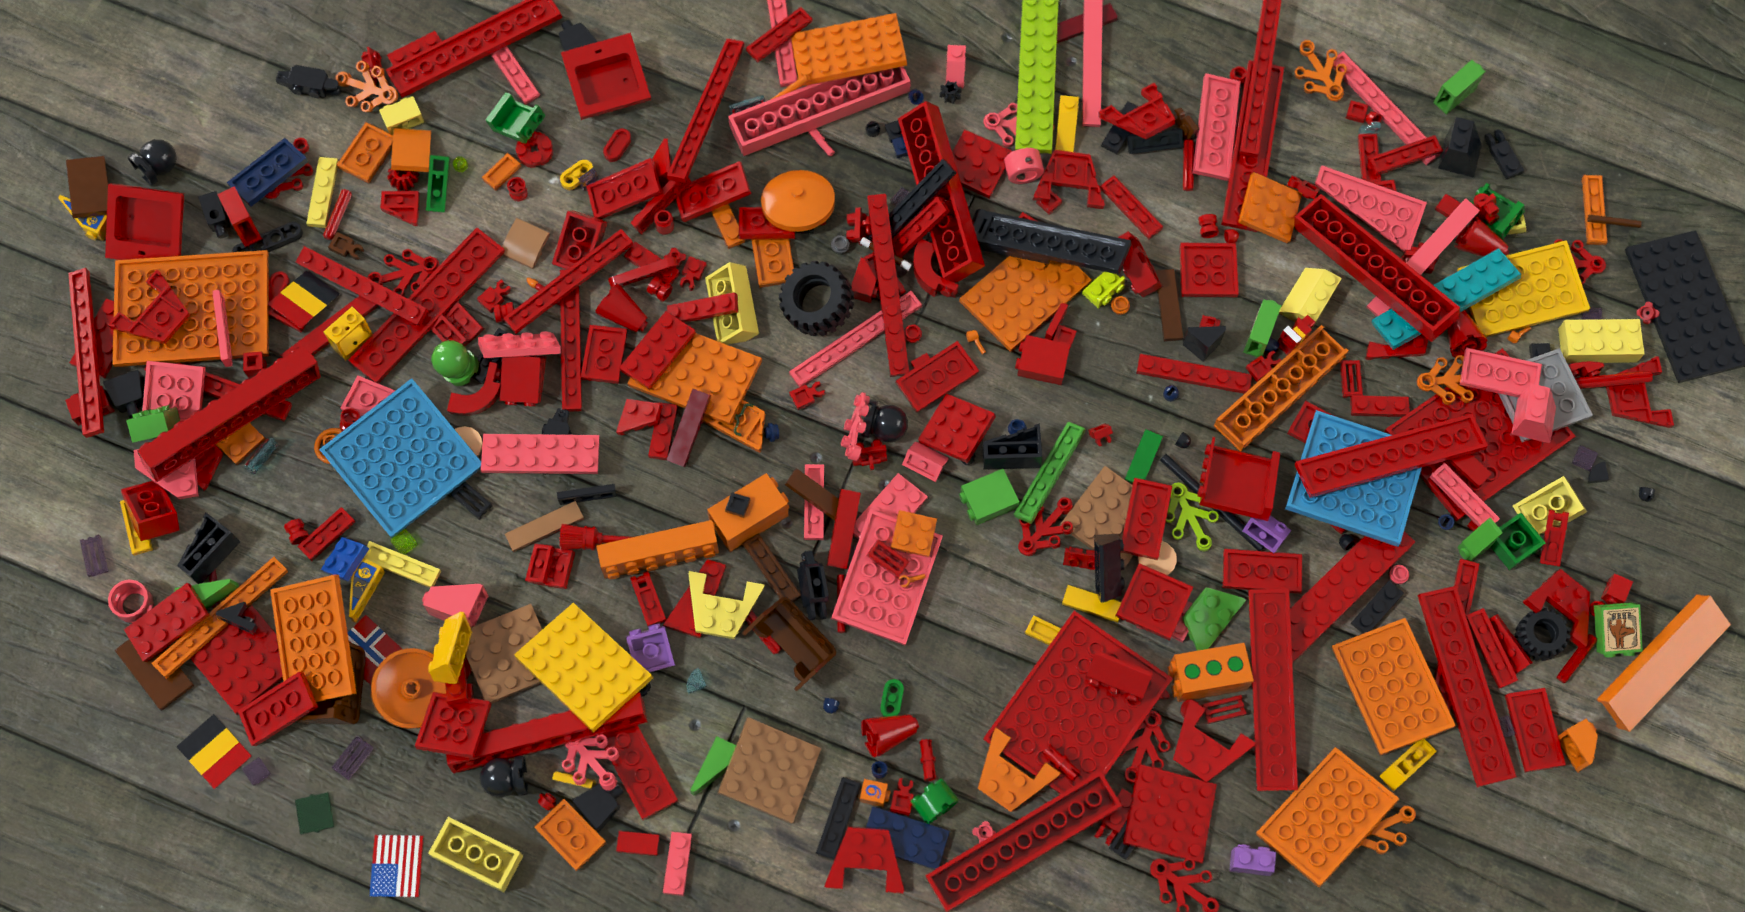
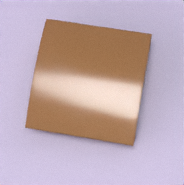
M516 218L502 247L505 249L503 256L533 269L542 255L541 250L550 234Z

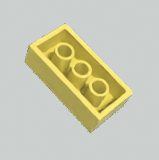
M1640 319L1564 320L1558 328L1561 352L1567 363L1587 361L1637 363L1644 355Z
M450 817L445 821L428 853L432 858L503 893L523 858L521 852Z

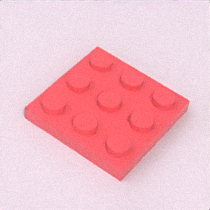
M147 361L142 411L169 405L170 408L177 407L180 421H185L195 411L202 410L206 367Z

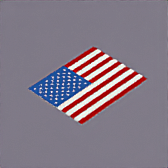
M375 835L370 896L419 897L423 836Z

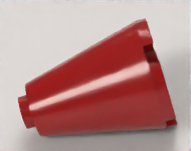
M1476 216L1458 234L1455 241L1458 245L1454 246L1458 250L1482 257L1498 248L1505 256L1509 254L1508 245Z
M616 283L610 289V293L600 302L595 313L636 333L639 330L643 332L649 324L647 322L648 317L621 285Z
M1465 310L1460 312L1459 318L1447 328L1450 352L1454 358L1458 355L1464 356L1466 348L1483 351L1487 347V337Z
M912 715L866 718L861 721L862 736L866 735L868 742H865V745L872 757H880L916 734L919 728L917 719L912 717Z

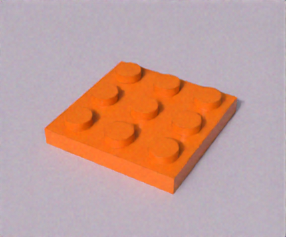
M1253 172L1250 175L1238 223L1288 243L1291 240L1294 220L1298 212L1302 193Z

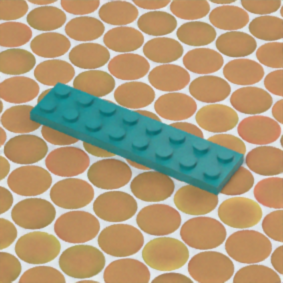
M1498 248L1433 286L1460 307V312L1517 281L1521 278V273ZM1392 309L1372 319V325L1393 350L1421 335L1419 331Z

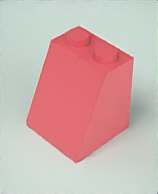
M1531 383L1517 399L1512 428L1513 435L1546 443L1551 442L1556 405L1549 387Z
M481 584L433 586L429 592L424 594L422 602L429 615L444 621L459 612H464L471 628L476 625L487 601L488 594Z

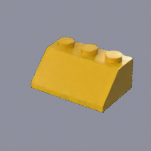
M459 612L445 619L443 627L439 630V642L434 647V658L428 666V672L435 682L457 684L472 635V630L464 612Z

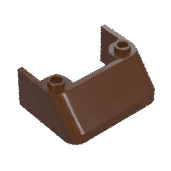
M787 597L780 598L742 632L746 635L753 629L759 637L768 638L771 636L797 664L794 667L795 677L801 681L794 688L796 691L836 655L835 647Z

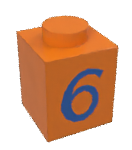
M864 779L860 802L884 807V802H889L891 793L890 790H887L888 784Z

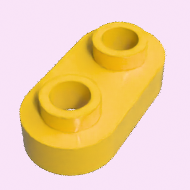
M580 160L564 171L560 176L562 187L566 190H573L589 179L594 172L592 163L588 160Z

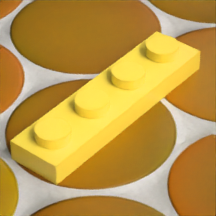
M319 157L307 218L308 227L326 228L338 169L337 164L339 161L337 158Z
M371 541L367 545L369 550L364 556L365 559L381 566L387 571L429 588L435 585L441 573V570Z

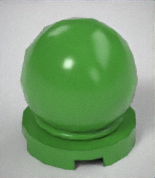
M454 340L443 341L435 347L432 353L431 361L434 369L454 386H463L469 383V379L473 376L474 372L476 374L478 372V358L459 342Z

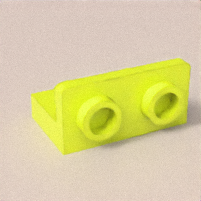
M1103 272L1083 290L1082 294L1097 308L1102 304L1105 306L1111 301L1112 295L1118 294L1124 289L1126 278L1124 276L1120 278L1117 274Z

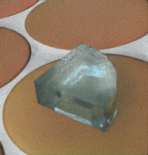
M1372 122L1369 126L1362 125L1359 128V134L1378 135L1381 122Z
M699 668L695 669L688 678L686 685L688 695L707 687Z

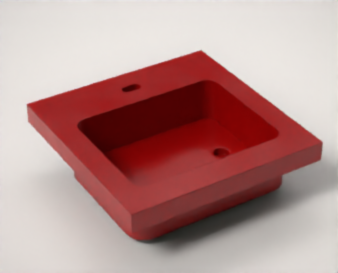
M631 33L561 52L581 120L651 100Z
M114 183L108 184L105 258L128 260L181 256L184 193Z

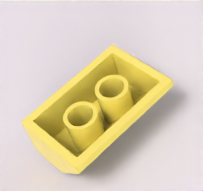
M1305 268L1280 308L1279 314L1296 322L1298 317L1302 320L1309 315L1317 322L1342 278L1326 269Z

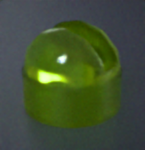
M462 156L455 157L453 160L454 170L457 172L466 171L468 168L467 160Z

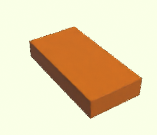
M507 153L482 179L496 191L522 167L521 163Z

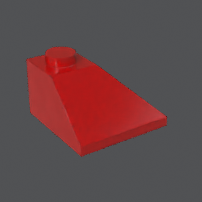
M668 138L663 139L652 158L661 188L670 181L667 178L671 167Z

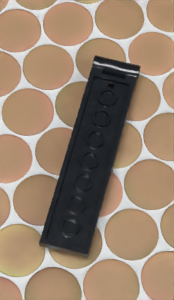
M977 209L972 218L980 250L1049 264L1050 261H1056L1119 275L1131 247V240L989 212L983 209Z

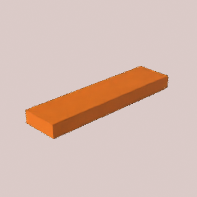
M1584 175L1582 177L1587 244L1606 245V224L1588 222L1587 220L1589 214L1605 216L1602 176Z

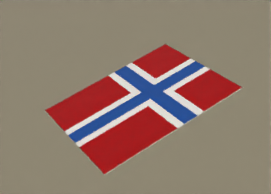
M367 615L348 632L349 642L361 646L365 651L364 680L370 685L379 664L392 653L403 650Z

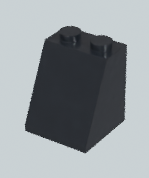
M1459 117L1455 118L1445 137L1438 169L1474 178L1482 146L1474 121Z

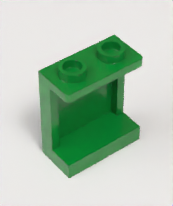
M505 92L485 121L492 131L526 144L543 121L545 114L540 106H527L515 101L511 94Z
M1486 183L1484 187L1481 186L1477 190L1475 196L1480 193L1490 196L1493 193L1496 197V205L1499 208L1497 213L1499 220L1492 225H1489L1485 219L1482 221L1503 240L1525 213V204L1520 201L1515 204L1490 188V184Z

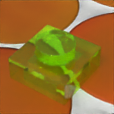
M406 529L390 539L393 546L403 555L418 545Z

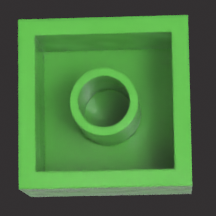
M167 405L153 410L140 411L139 413L132 414L133 418L126 420L133 443L156 438L160 433L169 431L180 421L177 407L170 408Z

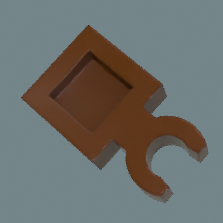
M1182 108L1175 109L1176 114H1173V116L1175 117V123L1178 124L1177 128H1182L1185 140H1192L1199 127L1189 115L1185 116Z
M339 232L336 233L328 246L330 251L345 258L349 253L354 260L360 259L355 254L356 251L364 252V248L361 245H354L355 242L352 238Z

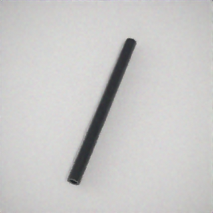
M1165 454L1160 461L1194 493L1198 494L1200 484L1170 456ZM1213 509L1257 551H1261L1264 548L1263 545L1242 531L1245 525L1232 513Z

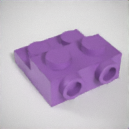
M660 623L648 626L649 630L641 632V629L629 631L630 635L626 636L630 654L648 672L675 665L665 626L660 627Z

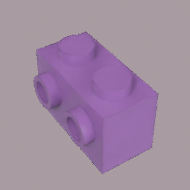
M1271 515L1268 521L1251 517L1242 530L1272 553L1277 551L1291 532L1284 523L1279 522Z
M1238 845V847H1234L1231 851L1230 871L1271 876L1275 871L1276 852H1272L1270 848L1258 847V850L1250 849L1249 845Z

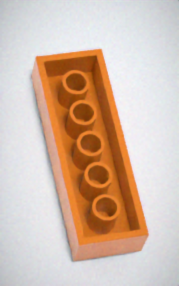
M712 520L596 545L604 578L610 580L617 579L620 575L624 574L635 575L639 571L646 569L647 571H653L664 565L667 567L675 566L678 562L682 561L687 563L693 562L696 558L700 557L712 558L715 554L719 553Z

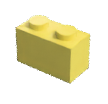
M413 96L404 98L395 104L386 105L379 110L391 135L394 133V128L409 129L424 123Z

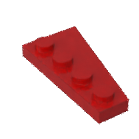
M709 559L706 560L698 572L707 575L703 594L716 596L726 569L725 564ZM689 586L663 626L701 639L702 633H696Z

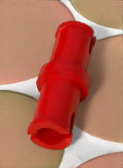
M923 739L919 741L922 757L920 758V764L923 765L924 781H934L937 777L934 765L936 757L933 756L932 740Z
M1051 744L1042 753L1056 765V769H1061L1072 781L1081 773V770L1076 768L1066 755L1063 756Z

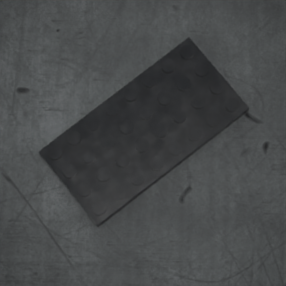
M1697 231L1626 247L1625 253L1645 302H1652L1653 307L1660 312V315L1652 320L1677 382L1682 383L1745 367V347Z

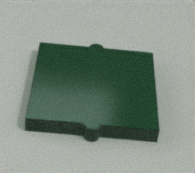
M328 792L318 795L310 794L309 797L295 800L301 835L311 832L319 833L320 830L334 827Z

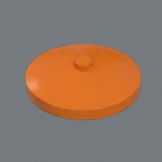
M806 170L785 172L773 178L765 186L761 196L762 211L766 219L780 229L793 232L810 230L823 224L831 216L835 207L834 190L829 181L817 173Z
M416 648L399 650L386 657L375 670L371 681V698L377 712L390 724L405 729L421 728L432 693L446 694L445 683L433 681L431 674L428 672V666L433 661L434 654Z

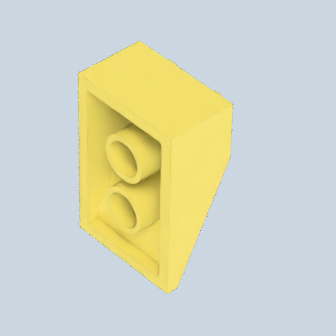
M1564 476L1512 505L1517 514L1522 513L1539 535L1545 534L1548 510H1555L1556 513L1568 512V523L1587 512L1571 484ZM1554 520L1553 525L1560 526L1561 521Z

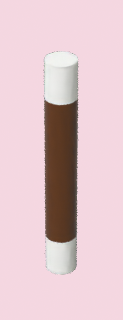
M863 237L860 244L874 251L873 242ZM894 254L895 263L909 271L912 264Z

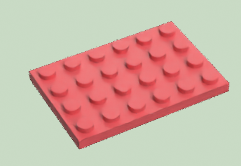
M870 509L831 619L905 646L943 535L934 533L929 557L894 550L910 561L900 576L914 577L925 574L926 577L925 579L910 583L907 588H902L901 585L907 584V579L898 580L899 578L866 556L877 539L891 548L897 520ZM877 546L878 550L889 556L891 559L899 563L901 566L904 564L898 559H896L894 556L886 552L884 549ZM875 552L872 553L878 558H880L882 561L890 565L892 568L899 571V569H897L895 566H893L885 559L877 555Z

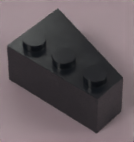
M1040 423L1026 430H1018L1017 433L1008 436L1005 434L984 441L982 452L983 470L1041 468L1042 445Z
M207 512L203 516L204 521L201 527L195 531L196 536L191 545L188 544L177 565L197 584L203 583L240 543L232 532Z

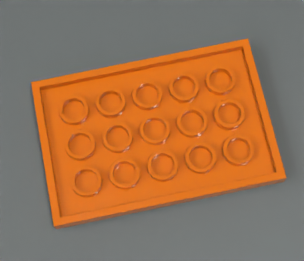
M896 13L797 32L791 37L798 79L805 74H808L811 78L803 86L907 66Z
M1009 256L959 298V302L1000 343L1012 352L1020 345L1021 341L1025 340L1026 335L1030 336L1057 312L1062 302L1067 304L1091 283L1092 279L1075 265L1050 261L1049 264Z
M696 333L650 390L632 378L629 379L627 384L633 389L686 408L692 389L707 393L712 396L704 416L731 425L762 363V358Z
M339 575L326 576L271 589L283 681L299 671L304 672L316 702L357 694Z
M1406 618L1332 645L1331 648L1380 756L1455 728L1456 725Z
M1335 747L1302 782L1298 790H1295L1256 832V835L1320 888L1399 801V798Z

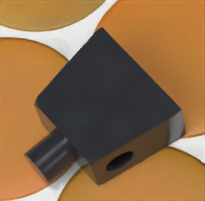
M566 20L561 24L563 31H560L558 34L563 51L597 42L582 23L573 25L570 20Z
M217 191L198 196L210 229L216 232L217 238L227 237L229 235L227 228L231 227V223L217 195Z
M139 370L103 381L108 394L120 413L127 412L129 418H133L132 414L140 412L138 407L143 406L145 380Z
M598 784L574 798L573 802L599 833L620 809L615 799L623 794L624 791L618 784L612 790H604L601 784Z

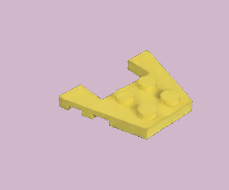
M689 571L696 633L735 639L751 609L756 604L758 597L763 592L764 584L747 582L743 601L703 594L707 575Z

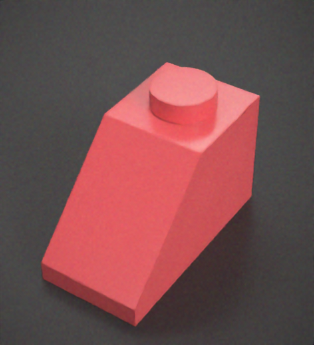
M948 45L946 83L948 80L949 82H957V86L964 88L966 46Z

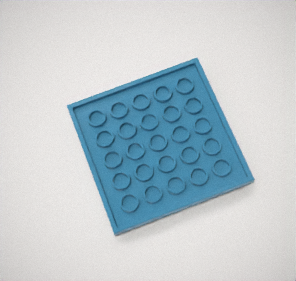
M412 378L319 449L391 538L481 469L479 458Z
M1316 410L1300 460L1391 436V434ZM1421 468L1309 498L1298 472H1296L1285 509L1399 547Z

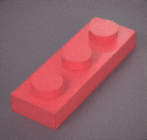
M671 832L663 894L684 896L692 834Z

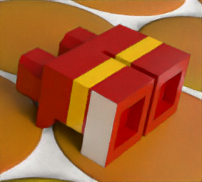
M1309 315L1302 320L1298 317L1292 329L1287 326L1282 331L1278 339L1279 348L1286 355L1291 353L1310 335L1311 328L1316 322Z

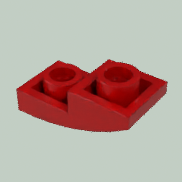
M1592 361L1568 365L1574 378L1578 375L1581 377L1599 376L1601 374L1600 371L1605 367L1601 362Z

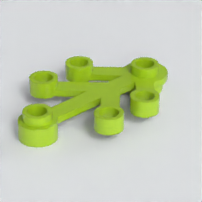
M1182 483L1172 484L1171 501L1167 514H1171L1173 518L1170 520L1166 519V523H1172L1175 520L1174 512L1178 502L1182 508L1177 526L1172 530V537L1175 540L1183 538V530L1188 520L1197 537V548L1203 552L1208 551L1212 546V540L1209 536L1204 535L1195 516L1206 519L1210 523H1216L1219 519L1218 513L1213 510L1208 512L1189 506L1186 499L1200 503V497H1197L1195 493L1187 491L1186 486ZM1176 489H1180L1182 492L1181 494L1177 495L1174 493V491ZM1211 514L1216 515V519L1211 520L1209 516ZM1175 531H1180L1182 533L1181 536H1175ZM1202 539H1206L1208 543L1206 545H1202L1200 541Z

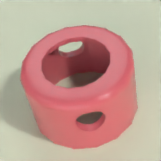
M1018 149L1004 158L1007 176L1011 183H1030L1040 178L1044 173L1038 149ZM1027 157L1032 159L1028 162H1025V159ZM1023 174L1025 179L1019 180L1017 176Z
M136 580L119 582L112 588L108 597V604L112 612L118 618L128 623L135 622L151 610L154 605L153 596L150 591ZM131 594L142 595L144 602L140 609L132 614L125 613L123 609L124 600Z

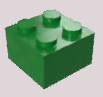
M1519 513L1499 527L1503 533L1494 542L1491 549L1510 571L1539 551L1546 542L1524 515Z

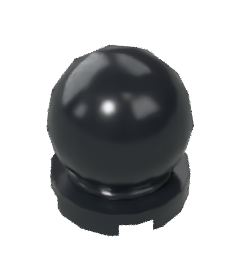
M153 139L146 142L140 148L139 155L133 152L127 159L135 170L140 169L144 174L142 178L152 186L158 182L157 175H165L171 172L176 164L177 155L169 142L162 139Z
M870 399L869 405H872L864 418L866 432L861 434V436L870 438V435L874 434L877 439L883 442L900 440L908 429V419L905 412L895 405L879 407L878 401Z
M515 756L513 762L507 758L499 757L489 760L480 772V784L483 790L489 795L499 798L509 796L514 791L517 792L518 796L527 795L528 782H524L523 774L527 772L525 756Z

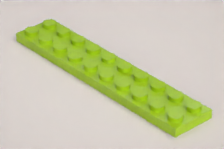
M1022 0L1015 151L1023 148H1035L1040 153H1052L1058 0Z

